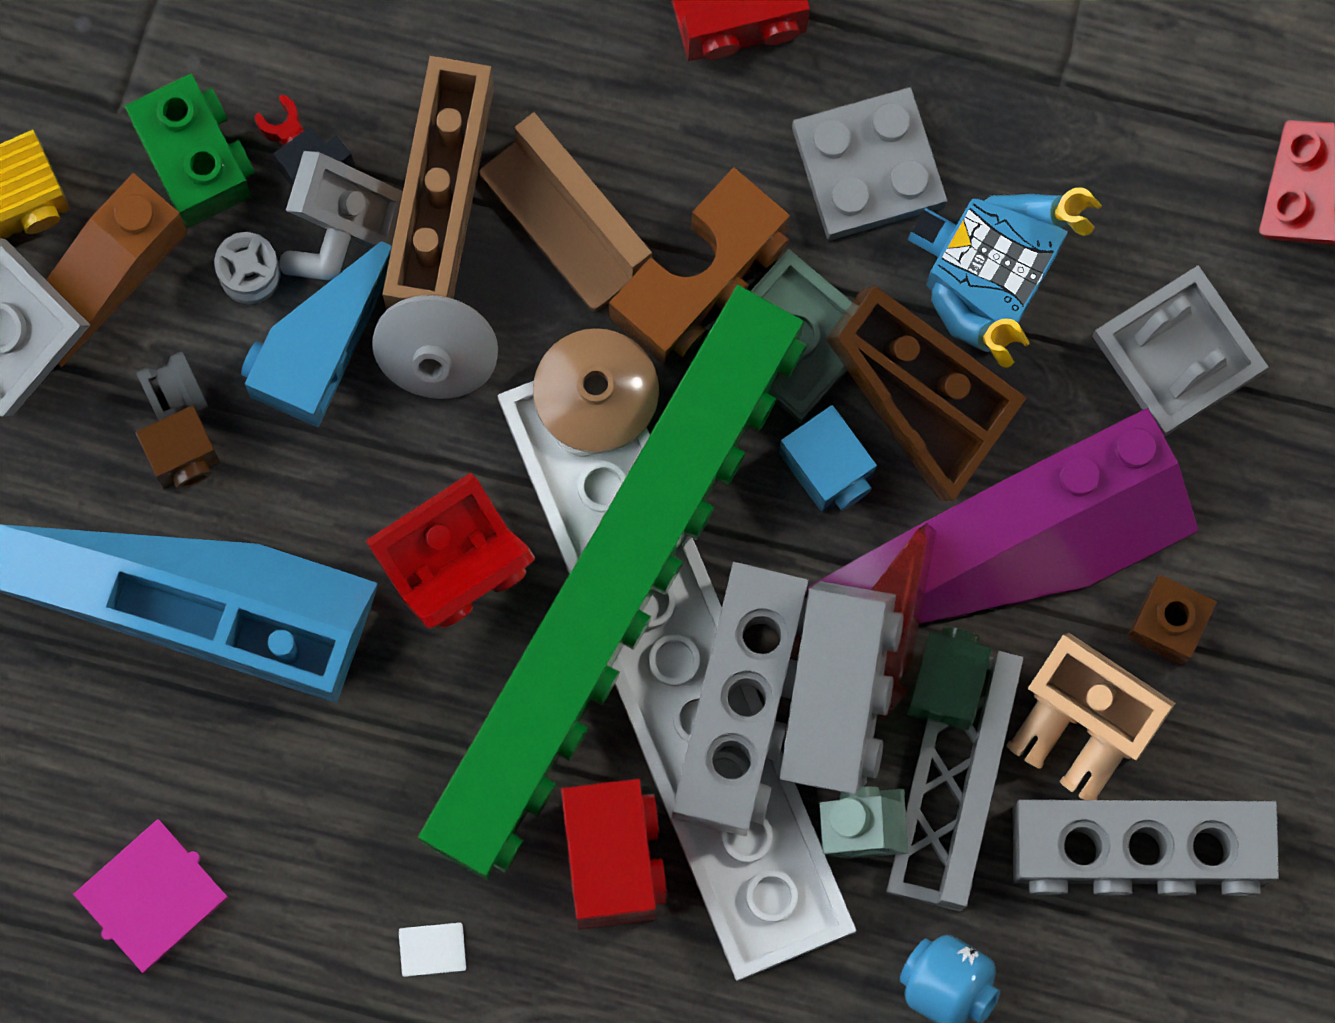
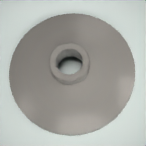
M421 295L399 301L382 314L373 334V353L383 373L399 387L423 397L448 399L469 394L480 388L490 378L497 363L498 343L490 324L472 307L448 297Z

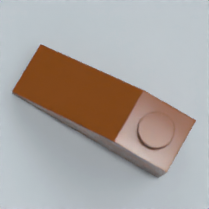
M134 173L89 219L46 279L90 324L89 328L57 364L61 368L188 234L180 213Z

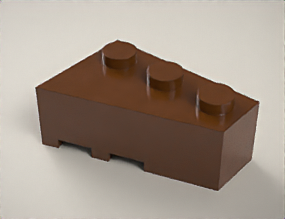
M875 285L864 288L859 292L826 338L830 347L939 501L955 500L1027 399V397Z

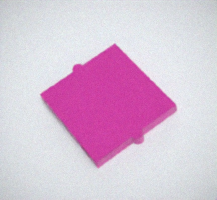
M159 819L73 894L102 926L101 936L107 941L114 940L142 973L148 971L228 899V896L198 864L200 862V855L195 851L188 853Z

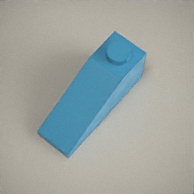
M382 241L275 324L270 329L264 344L258 341L254 342L246 356L241 375L247 377L245 387L251 399L319 428L384 290L392 249L391 245Z

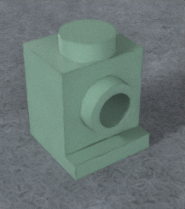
M865 786L856 794L841 791L840 800L820 802L823 854L845 859L908 854L903 789L879 791V787Z

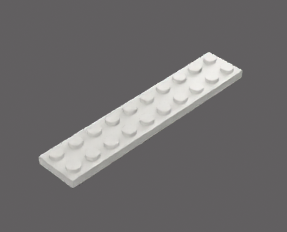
M597 375L589 377L584 383V389L591 395H600L608 387L607 381ZM534 381L499 394L498 401L570 574L650 434L646 428L638 438L628 445L609 452L590 453L570 448L554 438L541 422L534 404ZM687 535L675 555L676 558L683 561L677 577L665 595L655 590L643 611L652 616L645 633L634 650L625 645L622 647L612 667L620 671V675L615 683L616 689L737 982L854 934L856 929L825 854H823L822 847L795 782L780 780L783 761L782 751L778 761L765 759L760 783L772 786L763 824L750 821L747 837L672 819L675 797L722 610L693 538ZM739 686L732 690L728 696L730 708L738 715L749 717L758 714L763 709L757 691L752 686ZM734 747L721 749L712 759L715 771L726 779L740 778L750 768L746 754Z

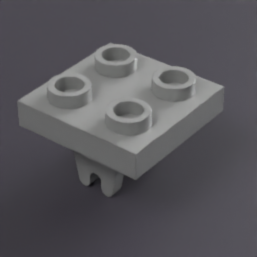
M1199 265L1096 329L1092 335L1142 410L1149 408L1164 437L1264 374L1269 368Z

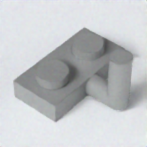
M304 151L286 211L327 230L319 254L286 251L279 260L280 270L283 274L290 276L332 280L340 274L350 240L370 249L381 241L392 246L403 191L320 152Z

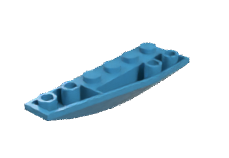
M0 524V593L336 704L338 703L379 586L376 582L255 543Z

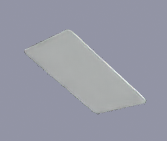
M461 923L399 929L403 976L466 970L463 925Z

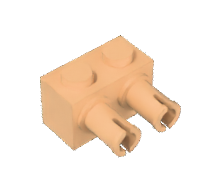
M1067 633L1062 636L1028 687L1029 690L1035 693L1034 697L1038 701L1006 747L1017 756H1020L1036 735L1038 740L1025 758V761L1041 769L1044 765V760L1069 722L1075 724L1079 722L1088 728L1087 732L1091 737L1066 775L1059 782L1073 792L1086 773L1090 771L1092 775L1078 797L1083 800H1097L1098 795L1123 757L1129 760L1131 758L1137 760L1142 755L1176 703L1072 634Z

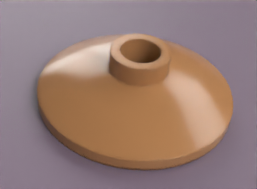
M607 329L581 330L560 339L543 356L534 377V404L544 427L564 445L583 452H609L622 448L634 441L650 424L658 404V377L647 353L629 337ZM595 375L603 377L608 383L606 391L600 395L587 393L584 389V383L589 377Z

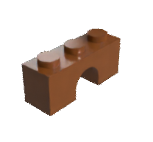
M733 167L692 212L691 229L710 245L715 256L709 268L696 276L680 277L669 273L650 257L609 302V318L664 366L676 353L684 359L705 337L708 330L702 326L717 308L721 311L723 310L736 285L738 284L748 289L749 285L744 279L757 264L760 263L763 267L768 268L785 250L790 242L785 236L788 231L790 215Z

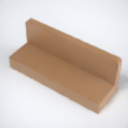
M533 112L515 126L516 142L482 167L480 177L591 311H598L615 297L650 257L652 258V252L535 112Z

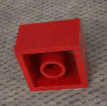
M640 779L561 788L578 930L654 921L655 905L666 904L667 898L662 859H649L647 841L658 840L659 833L654 794L641 795Z

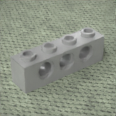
M733 562L675 797L672 819L747 837L750 821L763 824L772 786L761 784L760 779L765 759L779 760L787 724L775 721L780 696L789 699L793 697L798 661L790 659L795 635L802 636L808 601V598H805L808 584L807 579ZM764 624L774 629L779 637L778 647L768 654H757L749 650L743 641V634L749 627ZM739 686H752L762 694L765 705L758 714L745 717L736 714L730 708L728 696L732 690ZM727 747H734L743 751L750 764L747 773L737 779H726L720 776L715 771L712 759L718 751Z
M1018 800L1012 807L1013 883L1029 884V894L1064 895L1068 894V884H1093L1095 895L1132 894V884H1157L1158 895L1187 896L1197 894L1196 884H1222V895L1255 896L1261 895V885H1268L1279 879L1276 801ZM1080 832L1092 839L1096 847V856L1092 864L1078 865L1067 857L1064 850V841L1068 834ZM1146 833L1156 840L1160 854L1155 865H1141L1132 858L1128 848L1132 834ZM1208 833L1220 841L1223 848V857L1219 865L1208 866L1196 858L1193 851V841L1197 834Z

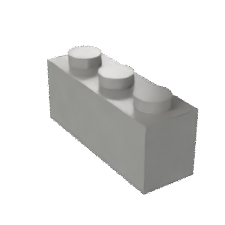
M822 581L809 589L780 780L856 794L866 784L867 777H877L882 757L883 740L873 739L877 714H887L893 688V677L883 675L887 650L897 651L903 626V614L894 612L895 594Z

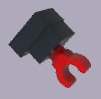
M279 96L282 108L288 114L287 119L283 123L271 125L266 122L260 113L255 114V121L262 136L267 140L282 144L283 147L273 153L279 171L292 185V188L304 151L320 152L356 169L351 152L337 136L324 143L311 126L305 130L300 124L298 110L293 100L288 96Z

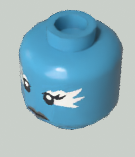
M951 935L940 936L933 942L929 939L922 940L910 955L900 976V983L906 986L905 999L907 1005L934 1023H970L972 1019L978 1023H983L994 1009L1000 996V990L993 987L996 975L994 961Z

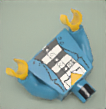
M1074 188L1063 196L1044 194L993 195L984 201L972 199L957 225L925 208L915 223L908 241L938 257L926 285L932 291L931 302L950 336L982 351H991L997 363L1002 367L1008 368L1012 366L1014 360L1004 347L1012 342H1019L1024 346L1030 344L1018 323L1066 238L1068 231L1060 227L1068 223L1077 234L1082 236L1091 234L1095 228L1094 225L1087 218L1079 216V214L1089 207L1101 209L1102 205L1084 188Z

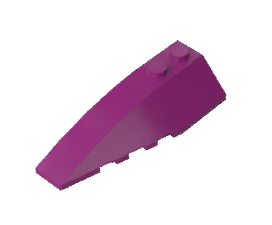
M1146 408L925 521L808 586L807 591L809 593L811 587L822 581L895 594L894 612L903 614V630L935 620L957 618L984 609L1007 604L1010 606L1033 601L1034 598L1089 588L1196 534L1199 530L1178 461L1149 408Z

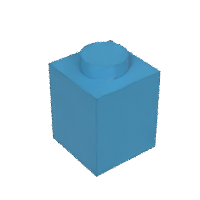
M833 405L781 440L778 454L821 513L837 504L841 511L846 510L872 490L867 482L873 478L877 465Z

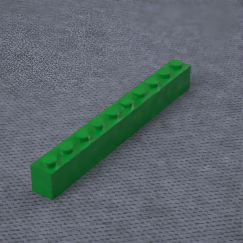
M736 285L421 830L418 838L423 845L487 881L490 880L495 869L503 873L508 871L524 842V839L515 835L528 812L536 817L541 814L556 787V783L548 779L560 756L568 761L573 758L588 731V727L581 724L580 721L590 703L594 701L602 705L613 689L620 671L614 669L612 665L622 647L625 645L634 650L645 633L652 616L643 611L653 593L657 590L665 595L677 577L683 561L676 558L675 555L687 535L697 540L709 521L715 507L706 501L716 483L720 481L727 486L729 485L746 452L737 447L747 429L751 427L759 431L768 418L777 399L768 393L779 373L790 378L807 348V344L799 340L804 323L802 319L740 285Z

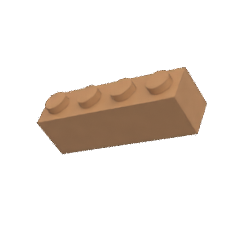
M435 56L429 57L383 290L386 310L397 302L414 296L436 295L452 299L454 297L494 91L491 66Z

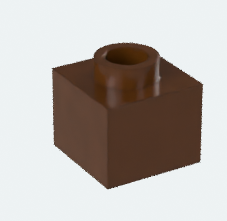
M193 405L135 432L163 489L174 484L178 490L192 487L211 475L209 468L221 463Z
M1159 574L1151 584L1127 635V639L1184 665L1192 657L1217 601ZM1174 606L1184 611L1186 615L1185 624L1182 626L1169 624L1165 619V608Z

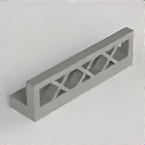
M944 647L906 806L908 854L895 855L887 894L960 912L967 906L1024 657L998 651L993 658L953 647ZM954 664L989 672L984 697L962 709L949 688ZM946 700L954 715L940 723ZM981 708L977 730H975L967 716ZM960 722L973 743L969 759L948 771L934 748L937 734ZM932 761L940 776L926 784ZM967 769L961 792L953 777ZM945 782L959 805L958 812L954 821L934 832L920 810L923 795ZM918 823L926 838L911 846L916 824ZM953 830L947 854L939 838ZM931 844L945 867L939 891L903 882L908 858Z

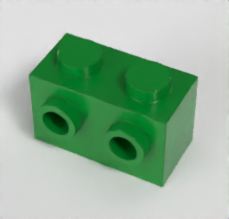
M191 73L124 105L132 125L174 208L180 213L186 229L252 198L245 178L255 174L254 169L239 140L229 145L227 144L218 125L228 121L212 87L201 92Z

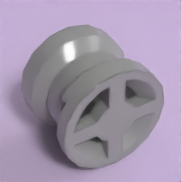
M251 232L235 233L225 239L218 247L214 259L215 271L224 291L233 300L247 305L257 304L270 298L277 290L281 279L279 261L270 242L261 235ZM254 273L256 274L253 277L245 278V276H250Z

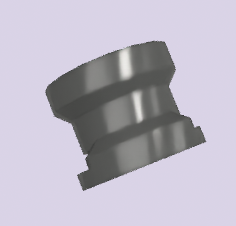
M182 351L171 355L168 364L158 369L147 366L136 372L159 421L192 405L197 413L209 408ZM157 379L171 409L163 410L150 383L151 381Z

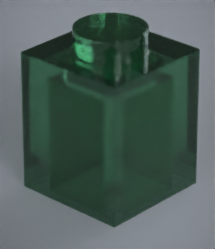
M943 627L941 634L930 632L924 643L906 714L968 731L975 719L992 648L979 645L980 636L963 629Z

